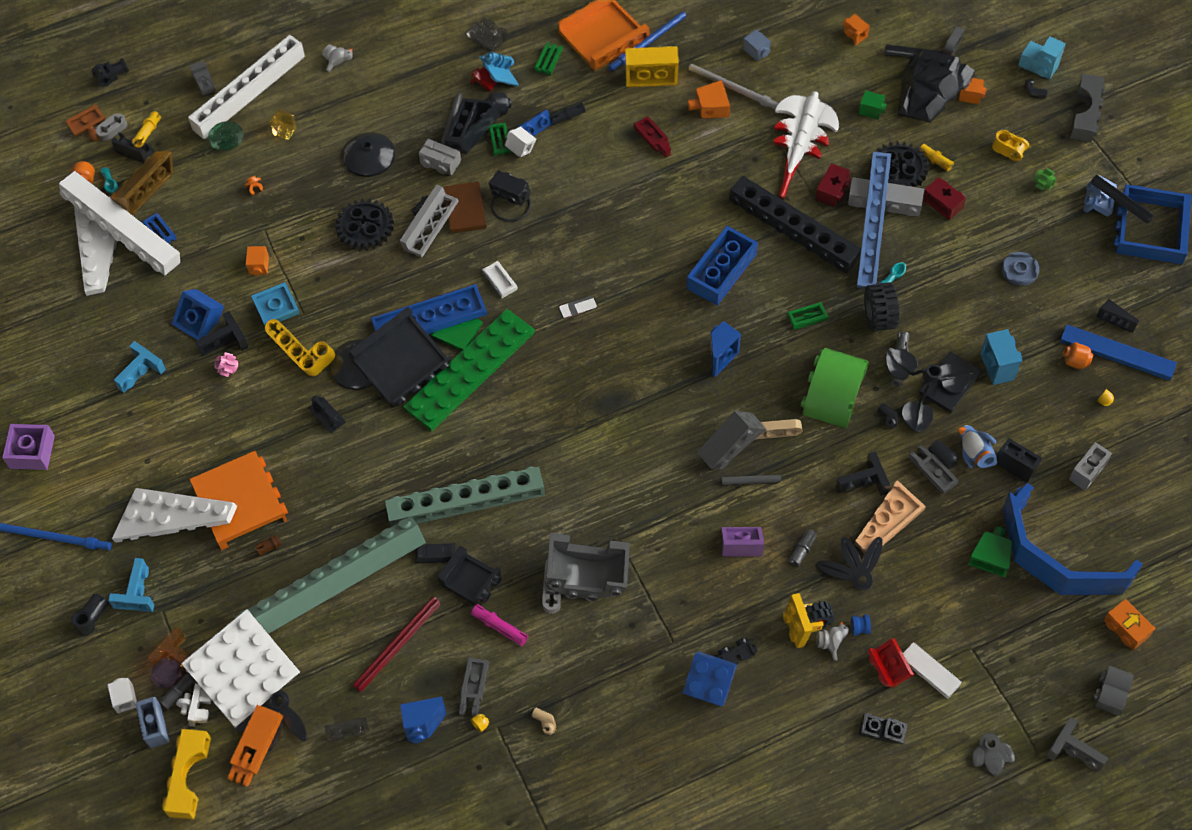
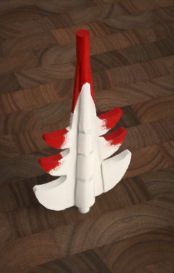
M815 91L807 98L800 95L787 97L778 104L775 110L776 113H785L794 118L783 119L774 126L775 130H782L791 134V136L782 135L773 140V144L789 148L783 181L778 197L782 200L785 199L789 184L804 153L812 155L817 159L821 158L820 150L810 141L819 142L826 147L829 145L826 133L818 126L828 127L834 132L838 131L839 122L835 111L827 104L820 102L818 99L819 94Z

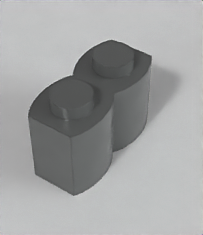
M1109 666L1106 671L1102 670L1099 682L1102 683L1101 688H1097L1093 696V700H1096L1095 707L1120 716L1124 709L1134 675Z

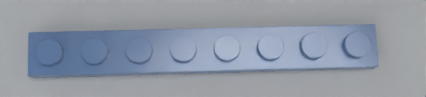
M873 152L857 288L866 289L867 285H873L877 282L891 154Z

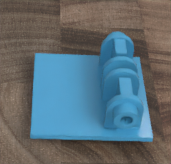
M493 52L487 53L485 57L479 56L483 66L489 71L492 80L519 86L509 70L510 66L514 64L512 57Z

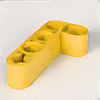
M271 319L265 325L267 334L309 376H317L335 358L334 350L323 341L317 342L308 351L277 319Z

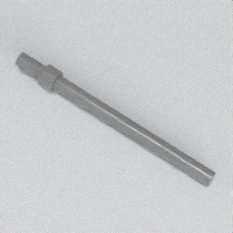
M694 64L689 66L690 71L714 82L722 80L725 87L760 102L762 106H769L776 110L779 104L766 95L757 94Z

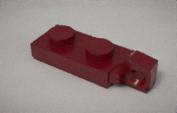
M649 116L633 124V128L655 152L660 151L661 155L665 158L671 156L668 137Z

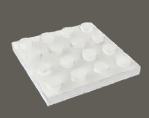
M245 610L182 663L185 669L235 727L252 714L257 705L261 706L273 693L279 691L300 673L248 610Z

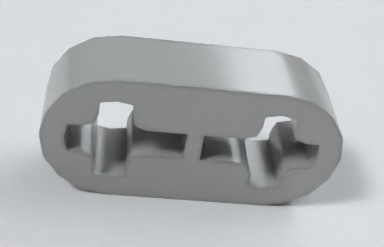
M119 113L114 114L98 125L96 133L100 140L108 141L116 136L118 132L123 131L127 127L125 116Z

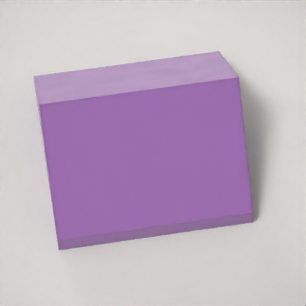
M722 527V557L763 555L764 538L761 527Z

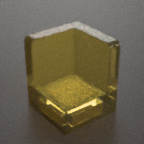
M278 109L270 120L273 134L286 140L291 137L297 128L294 115Z

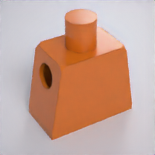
M722 80L697 88L696 99L687 100L689 111L699 109L701 118H724L730 116V104Z

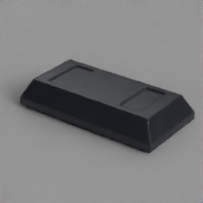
M455 543L423 544L415 550V563L448 562L455 553Z

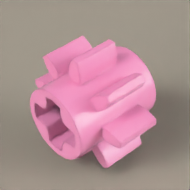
M224 352L223 356L219 355L216 358L214 366L215 369H218L217 372L220 375L228 377L229 373L234 374L237 371L238 361L235 360L236 357L233 354Z

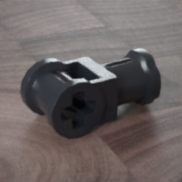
M123 58L113 64H110L108 61L104 64H97L92 68V74L97 77V82L101 87H106L113 81L118 80L117 75L129 72Z

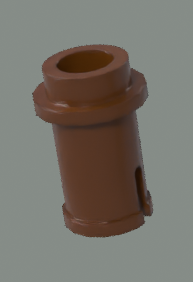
M270 535L271 538L255 545L260 556L275 548L279 549V546L282 544L277 535Z

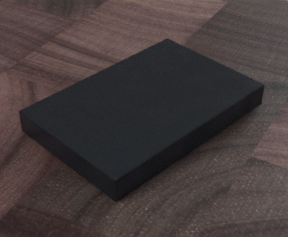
M950 351L939 367L945 364L959 365L973 371L972 377L964 390L959 393L946 391L942 387V381L939 382L937 380L935 384H931L925 398L951 414L979 378L982 370ZM926 383L919 391V395L921 396L927 386Z

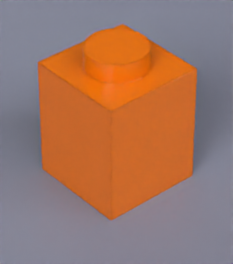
M973 78L965 90H960L958 101L979 104L981 98H984L986 93V87H983L984 80Z
M266 246L247 247L246 267L249 275H267L269 255Z

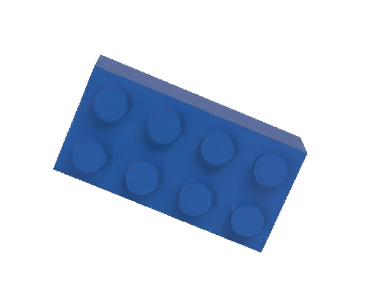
M726 226L687 276L686 289L718 306L757 255L758 242Z

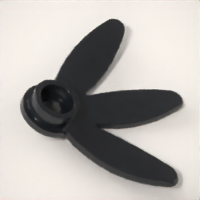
M842 537L841 548L850 569L833 561H818L817 567L833 577L852 580L853 585L858 590H867L873 583L870 572L874 569L880 558L883 540L881 537H876L866 551L863 563H861L860 556L853 543L848 538ZM862 576L867 580L864 584L859 582V578Z
M281 690L273 693L269 698V704L262 707L280 713L290 731L299 740L306 741V728L296 712L288 707L290 702L288 694ZM279 697L283 699L281 705H278L276 703V700ZM252 714L237 725V733L245 731ZM282 721L277 729V732L271 742L268 751H271L273 749V747L279 739L282 728Z

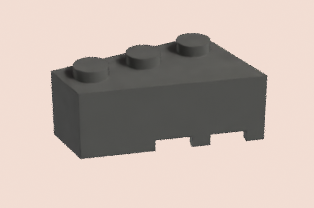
M734 411L697 453L711 469H723L736 455L761 435L766 428L753 413Z

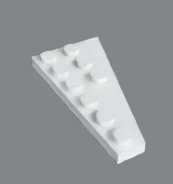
M74 207L86 295L105 292L110 264L114 258L113 252L118 241L114 239L110 232L104 231L96 221L90 220L83 211L77 210Z

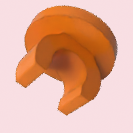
M253 176L246 180L244 186L245 188L250 187L249 192L252 196L255 194L253 191L254 187H258L261 192L263 191V186L259 183L261 181L260 177L256 178Z

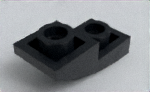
M864 713L859 735L889 743L903 744L907 724L889 717L882 719Z

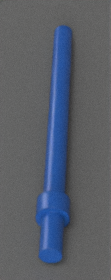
M681 12L633 48H645L686 18V14ZM625 53L618 56L617 60L608 66L610 71L625 65Z
M0 523V531L81 545L92 550L96 548L111 550L112 543L99 541L93 537L82 538Z

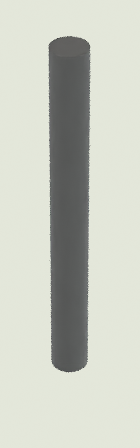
M456 94L440 143L445 146L448 144L446 141L447 134L463 98L461 94Z

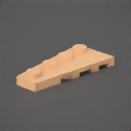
M897 480L881 506L874 513L870 522L867 523L856 539L855 545L866 554L868 547L876 537H881L883 545L886 544L921 514L926 506Z

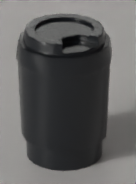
M939 440L934 441L928 448V451L931 454L933 453L947 469H951L958 461V455Z

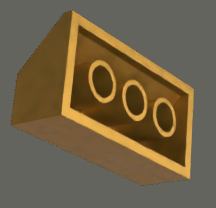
M169 150L159 151L148 157L145 163L135 170L133 176L126 180L117 192L112 194L110 199L133 216L174 173L172 152Z

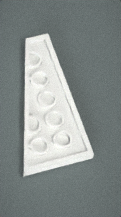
M136 488L112 540L117 543L127 538L135 540L139 539V536L149 535L153 537L176 533L181 529L195 530L199 526L213 527L230 524L237 506L234 502Z

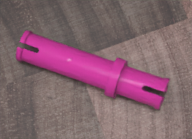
M479 604L473 608L471 615L485 623L486 627L497 630L521 647L527 641V634L499 618L495 612L491 613Z

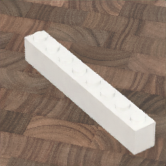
M291 35L286 37L188 118L192 130L203 139H206L305 57L302 43Z
M76 171L59 183L60 195L63 199L73 203L77 210L83 211L90 220L96 221L104 231L110 232L114 239L120 240L128 250L138 254L142 261H147L155 271L161 272L165 276L180 264V252Z

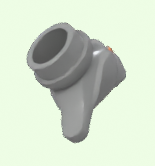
M330 44L325 47L322 54L326 60H329L326 69L328 72L334 66L351 60L353 57L352 49L336 48V46Z
M841 622L838 627H831L828 631L817 632V647L827 648L832 654L833 661H837V649L843 638L847 636L848 627Z

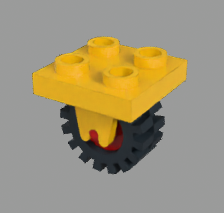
M800 593L791 595L783 612L784 622L788 623L790 628V639L792 642H795L796 648L804 647L812 632L826 628L827 625H831L835 621L830 603L820 601L819 603L803 604Z

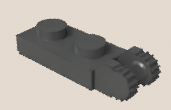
M920 445L917 450L924 460L916 455L915 452L908 454L912 463L917 466L943 495L958 485V479L923 445Z
M468 658L461 691L459 714H465L467 700H474L472 716L478 714L487 678L489 660Z

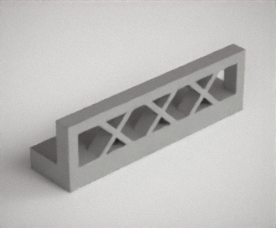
M436 185L400 239L404 251L423 257L459 202L458 198L445 194L443 187ZM444 200L451 202L449 206L441 207ZM439 214L442 215L440 220L435 222L432 221L434 216ZM426 229H433L431 234L423 235ZM423 242L424 245L420 251L414 249L416 244Z

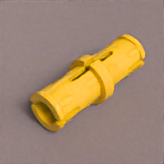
M926 144L920 147L922 150H919L918 153L924 152L923 156L927 157L933 165L937 164L947 172L952 168L950 165L953 166L954 162L941 155L940 151H935Z

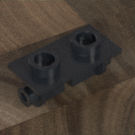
M317 395L312 397V405L308 409L330 433L346 423L324 397L321 398Z
M744 637L735 642L736 646L732 648L726 646L717 651L718 654L714 657L738 664L737 655H739L741 661L755 656L758 649L755 644L751 645V642L755 641L754 639Z

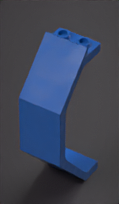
M1027 483L1023 488L1019 487L1014 495L1011 492L1008 493L1002 510L1008 538L1012 541L1011 552L1013 561L1058 594L1122 595L1134 581L1143 565L1137 559L1125 572H1074L1064 567L1027 539L1021 511L1027 505V500L1031 496L1030 492L1034 487Z

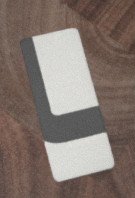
M589 296L561 305L559 308L563 317L566 318L597 308L593 296Z

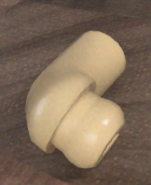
M535 708L532 717L541 721L542 730L545 734H553L556 730L553 715Z

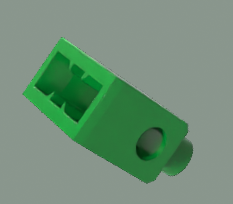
M995 527L993 534L984 532L971 555L968 565L1005 578L1010 565L1012 541L1004 538L1006 530L1002 527Z

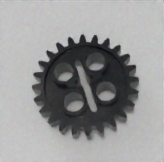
M896 141V145L889 142L888 147L883 144L882 149L877 148V152L891 154L888 183L911 187L921 186L922 181L926 180L929 170L927 157H923L924 152L918 153L919 147L913 149V144L906 146V142H903L900 145L898 141ZM899 167L901 170V179L899 178Z
M362 198L361 203L354 200V205L348 203V209L342 207L343 213H338L339 218L335 219L337 236L341 242L345 243L346 247L351 245L352 250L356 246L359 251H361L362 247H365V250L368 251L370 246L375 249L376 244L382 246L381 241L387 242V236L391 237V231H394L392 212H389L388 207H384V203L378 204V200L371 203L370 198L367 202H364Z

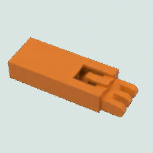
M260 705L256 706L230 761L233 767L228 775V780L233 781L236 774H238L235 782L240 784L245 777L243 786H249L253 775H257L283 719L280 713ZM249 749L257 750L251 763H248L249 758L252 756L248 753Z

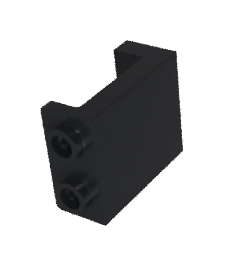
M462 546L458 547L438 575L439 585L473 605L479 604L480 606L488 601L491 590L497 587L502 580L501 571L498 567L493 569L468 555L467 549Z

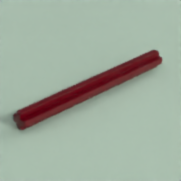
M431 597L356 679L353 686L357 691L362 692L434 613L440 606V601L437 598Z

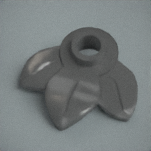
M987 733L980 738L979 746L973 751L972 761L974 766L985 764L991 774L998 776L1003 769L1004 762H1014V753L1008 744L1000 742L998 736L993 733ZM988 740L993 741L994 745L992 748L987 745Z

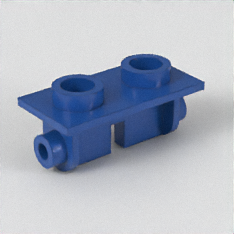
M548 110L538 112L537 115L529 121L518 125L517 128L522 127L529 134L535 136L552 125Z

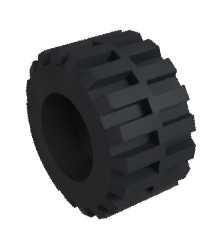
M887 282L867 285L864 292V307L871 330L876 332L896 329L900 320V308L893 284Z

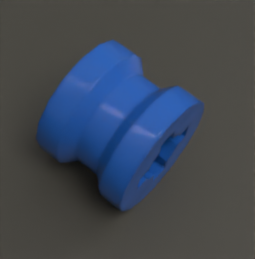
M868 614L862 617L851 616L853 636H858L860 633L865 635L871 634V623Z

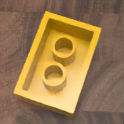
M677 46L625 49L626 87L678 85L679 61Z

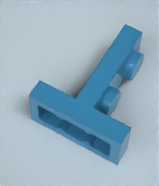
M136 341L130 345V349L136 358L114 379L118 389L123 393L130 389L147 372L149 367L159 374L166 370L160 358Z
M135 558L126 595L110 593L108 601L113 609L153 612V601L150 597L143 596L145 590L144 580L149 574V567L143 559Z

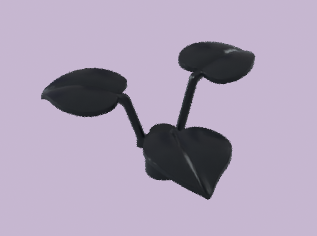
M892 348L887 350L886 365L893 377L899 380H906L909 374L915 376L923 373L922 378L927 384L919 404L911 401L902 408L904 422L915 432L925 430L933 420L932 408L928 405H922L931 384H935L937 380L939 382L942 381V387L946 391L959 393L964 390L973 375V371L954 364H945L941 367L936 364H930L927 369L923 367L922 370L914 372L917 369L918 362L913 354Z

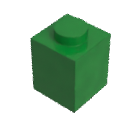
M865 90L860 103L859 115L879 120L881 113L884 114L887 104L884 103L885 96Z

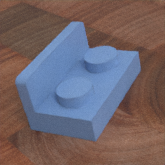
M1102 177L1104 180H1106L1115 188H1117L1116 184ZM1090 181L1086 187L1087 193L1083 211L1088 213L1094 209L1108 217L1113 212L1114 200L1092 185Z

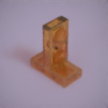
M176 627L147 657L155 668L159 669L168 658H171L186 670L182 663L188 659L186 657L188 654L180 647L186 640L182 631Z

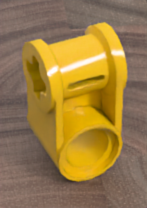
M1000 130L995 136L992 148L995 152L1007 156L1013 161H1020L1023 158V152L1029 148V143L1024 138L1018 137L1006 130Z

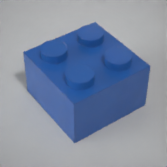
M699 651L696 652L683 693L723 707L727 700L737 664Z

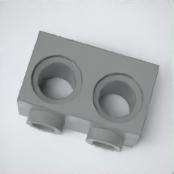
M1095 442L1074 468L1069 480L1086 491L1107 465L1112 453Z

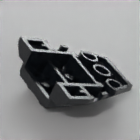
M923 50L920 54L914 55L904 69L898 116L931 123L945 109L947 102L950 100L954 101L957 98L956 94L961 89L965 90L969 86L975 75V70L967 64L960 63V59L953 55Z

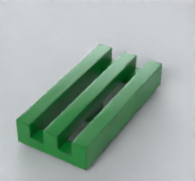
M547 42L537 61L535 71L551 75L563 51V46L557 47L556 44L550 45ZM554 51H556V54L551 62L549 69L546 70Z
M506 122L493 124L489 128L494 157L498 156V154L505 155L507 152L512 154L509 148H503L500 128L503 127L505 141H507ZM493 129H496L500 149L496 147Z
M822 302L789 311L786 315L789 318L790 324H792L793 330L828 320V314Z

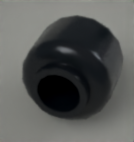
M503 92L491 93L488 95V98H485V101H494L500 115H506L508 110L511 109V99Z

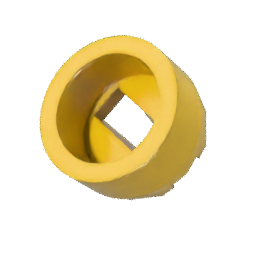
M1106 389L1097 399V402L1103 406H1109L1113 403V394Z
M477 714L470 720L480 733L489 724V719L485 718L484 714Z

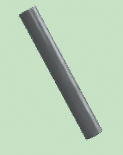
M781 475L722 477V485L781 482Z

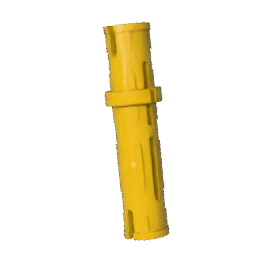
M151 112L149 117L143 121L141 129L132 139V144L136 142L135 147H142L150 133L156 129L157 123L161 119L160 115L157 117L158 112Z

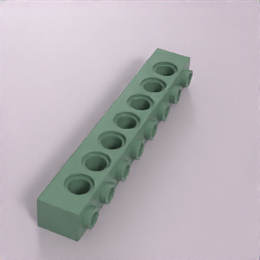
M527 467L521 471H509L498 476L490 475L485 479H472L466 483L450 484L444 488H432L426 492H413L403 497L395 496L385 500L390 526L392 527L408 517H411L419 524L545 496L539 467ZM520 482H526L525 485H519ZM502 486H506V487H507V488L504 489V490L499 489V488L502 487ZM483 490H487V491H488L486 494H481V493H480V492L483 491ZM462 495H469L467 498H461ZM444 499H450L448 502H442ZM425 503H430L427 507L423 506ZM407 507L411 508L409 511H404Z

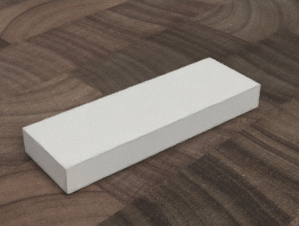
M914 642L903 653L910 668L947 699L962 684L959 679Z

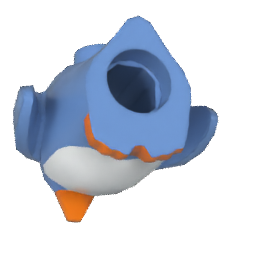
M965 425L958 429L959 436L962 438L963 459L970 468L974 467L973 461L981 468L997 464L996 455L990 443L991 441L996 444V440L991 435L977 431L970 425Z

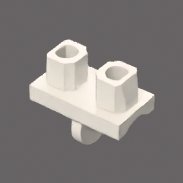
M195 684L192 700H190L191 694L185 693L184 699H178L176 703L177 706L181 707V714L186 715L187 710L190 709L187 719L189 721L188 725L194 727L196 723H207L209 710L199 709L200 703L211 704L212 699L199 684Z

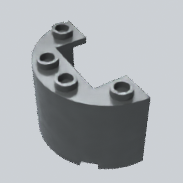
M550 533L546 582L550 588L565 594L569 599L586 598L587 601L620 596L627 589L630 543L610 540L607 548L569 544L570 535Z

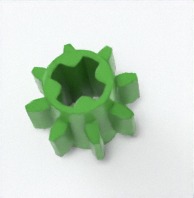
M1047 168L1044 171L1040 169L1034 178V182L1037 183L1035 187L1042 191H1045L1046 188L1050 190L1057 180L1053 176L1055 172Z

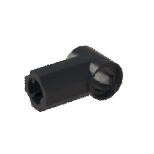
M97 593L93 594L83 609L73 615L72 622L80 635H89L94 631L95 622L109 605L108 600L103 598V596Z

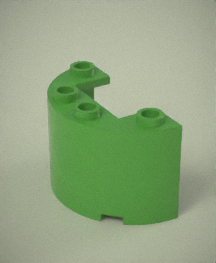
M828 348L820 350L819 356H816L814 362L815 372L811 371L808 382L811 384L807 397L804 396L802 399L803 415L847 429L861 382L864 380L869 361Z

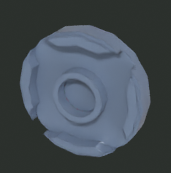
M1014 252L1004 259L1001 271L1008 282L1018 286L1029 285L1035 281L1039 274L1038 261L1030 257L1031 255L1028 253Z

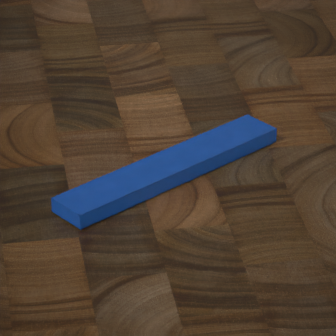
M1066 325L1060 343L1069 346L1074 342L1088 346L1094 355L1169 381L1172 379L1177 362L1070 325Z

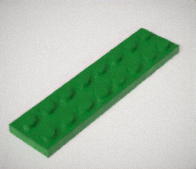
M506 309L449 363L450 366L442 372L440 371L435 378L422 388L404 406V410L432 432L535 333L534 328L509 309Z

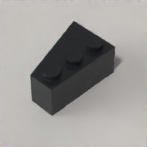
M462 98L446 137L448 146L460 151L462 154H468L500 116L496 103L494 101Z

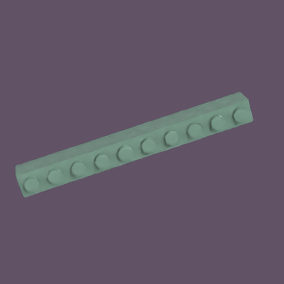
M411 517L402 519L398 524L383 530L373 538L367 539L363 544L348 550L336 559H332L328 564L313 570L307 576L294 581L293 584L284 589L278 590L274 595L259 601L247 610L269 634L426 542L417 523Z

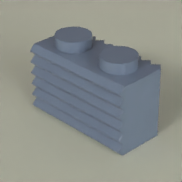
M151 697L136 702L135 705L140 721L139 724L141 725L140 728L142 729L141 732L143 733L142 736L144 737L143 740L148 747L154 748L168 743L169 738L161 704L157 698Z

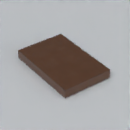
M479 181L444 186L445 194L458 198L459 201L449 216L451 234L487 228ZM446 200V204L449 206L451 202Z

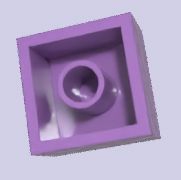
M10 424L3 453V460L9 469L48 470L55 437L48 425Z

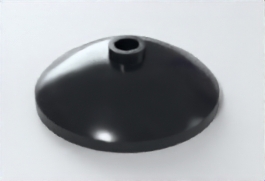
M366 132L354 136L346 143L342 152V158L346 168L353 174L362 177H372L390 168L395 159V149L393 143L386 136L375 132Z
M363 340L348 341L335 350V358L330 363V372L333 379L344 388L361 390L373 386L348 357L349 351Z

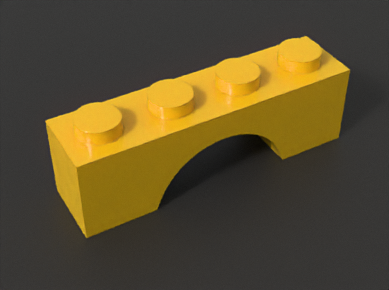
M182 729L181 736L177 737L176 748L178 750L176 756L172 759L173 773L168 778L167 788L169 791L167 797L163 800V810L168 817L194 820L198 798L194 792L187 789L186 775L193 764L207 758L211 741L207 731Z

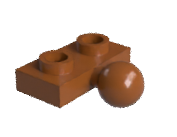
M95 104L65 122L75 137L88 131V138L96 142L100 138L94 127L106 119Z

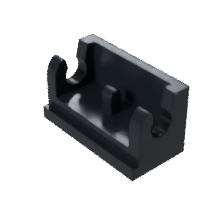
M118 132L119 141L116 138L111 140L116 153L141 163H145V160L155 152L151 144L147 142L140 148L135 147L136 142L132 144V140L125 138L121 132Z
M1010 438L1000 448L996 456L997 465L1027 483L1043 459Z

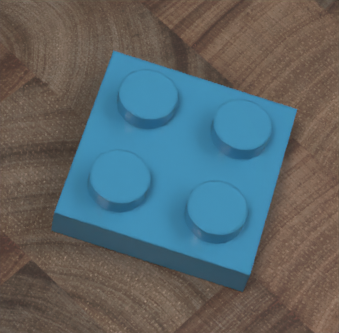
M286 282L251 296L264 326L271 319H277L281 322L300 314Z

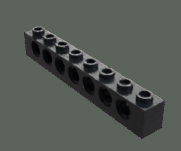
M742 176L730 189L729 200L734 205L742 207L747 213L756 216L763 223L769 224L779 233L785 234L793 242L801 244L806 250L817 254L822 260L833 264L838 270L848 273L860 259L861 248L745 176Z

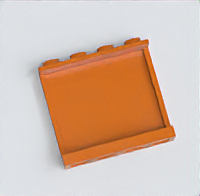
M595 0L558 22L559 35L594 71L617 59L618 56L625 53V49L635 47L649 36V27L646 24L640 26L615 0Z
M256 451L190 479L197 497L234 502L237 506L230 524L211 527L221 551L229 548L228 541L273 521L283 518L284 522H287L285 514L288 511L284 502L279 503L278 498H281L278 489L277 487L272 488L271 483L274 482L269 471L265 473V461L262 456L258 457Z

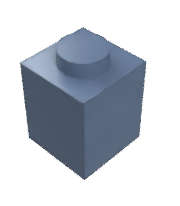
M756 29L744 38L743 50L758 61L770 53L771 41Z

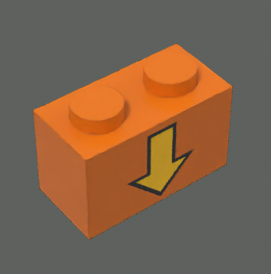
M1124 599L1108 612L1104 619L1107 627L1121 638V641L1132 650L1147 640L1156 629L1127 599Z

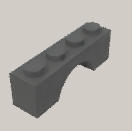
M1082 74L1077 98L1086 104L1088 110L1075 115L1070 139L1091 143L1093 136H1097L1099 126L1096 123L1100 121L1101 112H1098V110L1102 108L1103 98L1100 97L1104 94L1106 86L1103 85L1104 77Z

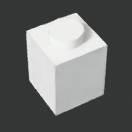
M519 127L507 134L505 146L521 158L531 152L536 138L522 127Z
M118 678L113 683L108 684L112 706L117 713L137 708L135 705L137 700L134 687L129 678Z

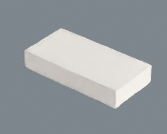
M498 261L482 269L483 274L501 298L518 290L517 285Z

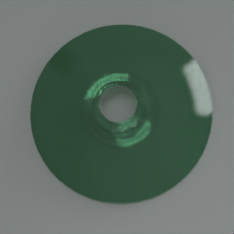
M231 121L216 124L211 128L208 135L212 147L221 151L236 148L241 144L244 137L241 126Z

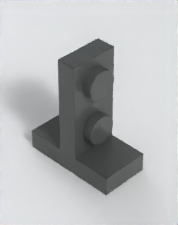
M1070 717L1046 757L1054 761L1063 748L1071 757L1079 758L1089 768L1100 771L1108 757L1070 735L1078 722Z

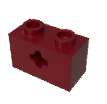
M831 163L817 188L815 200L835 207L838 201H842L845 188L848 189L852 182L850 178L851 170Z
M938 177L924 189L923 201L950 221L964 208L966 197L963 193L950 186L947 181Z

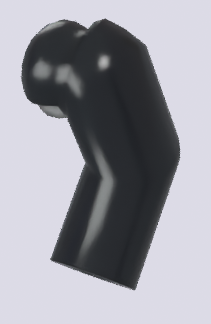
M1032 79L1025 80L1023 87L1030 96L1047 97V89L1036 88Z
M882 403L878 411L885 415L886 426L889 429H893L898 424V414Z

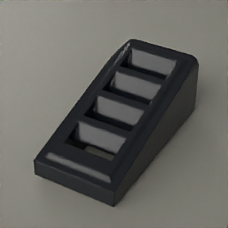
M1110 299L1100 307L1096 316L1103 321L1132 333L1136 330L1139 323L1137 318Z

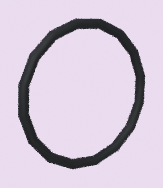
M494 196L491 201V209L493 214L498 219H501L503 221L514 222L520 220L523 217H525L531 209V200L529 198L528 209L522 216L515 219H506L500 217L494 210V201L497 197Z

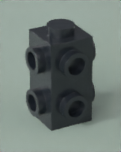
M497 170L489 182L491 194L497 198L506 199L511 204L522 206L531 194L526 180L518 179L508 172Z

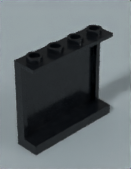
M406 307L349 351L348 355L392 408L396 404L398 406L402 405L410 393L412 395L416 394L424 382L428 384L436 377L435 374L438 371L442 372L450 366L449 363L452 358L451 356L447 357L413 318V311L409 307Z

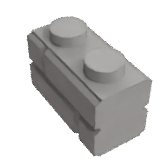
M430 139L426 141L424 147L419 152L420 163L426 168L436 169L441 174L452 175L461 162L460 151Z

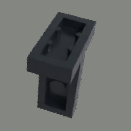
M230 311L223 314L226 327L219 328L216 332L203 336L195 342L202 357L235 340L242 351L249 348L246 338Z
M876 452L868 454L866 463L869 469L837 478L836 489L838 493H849L855 490V488L869 487L875 483L881 496L888 494L890 483Z

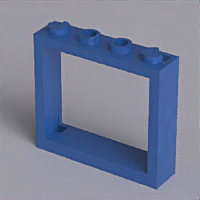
M1126 184L1122 193L1133 201L1179 208L1176 249L1124 241L1127 209L1119 205L1117 209L1119 220H1117L1115 231H1118V235L1114 239L1116 254L1183 264L1188 252L1192 195Z

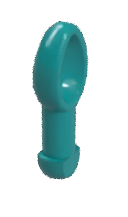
M103 167L101 175L105 179L104 188L109 194H113L117 191V182L112 179L109 168Z
M904 262L894 264L890 269V274L881 283H892L895 279L903 276L906 271V264Z

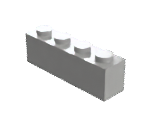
M852 177L848 205L866 208L869 180ZM888 183L885 211L919 217L924 189Z

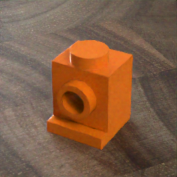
M856 14L843 21L844 33L847 37L854 40V45L859 44L868 37L870 25Z

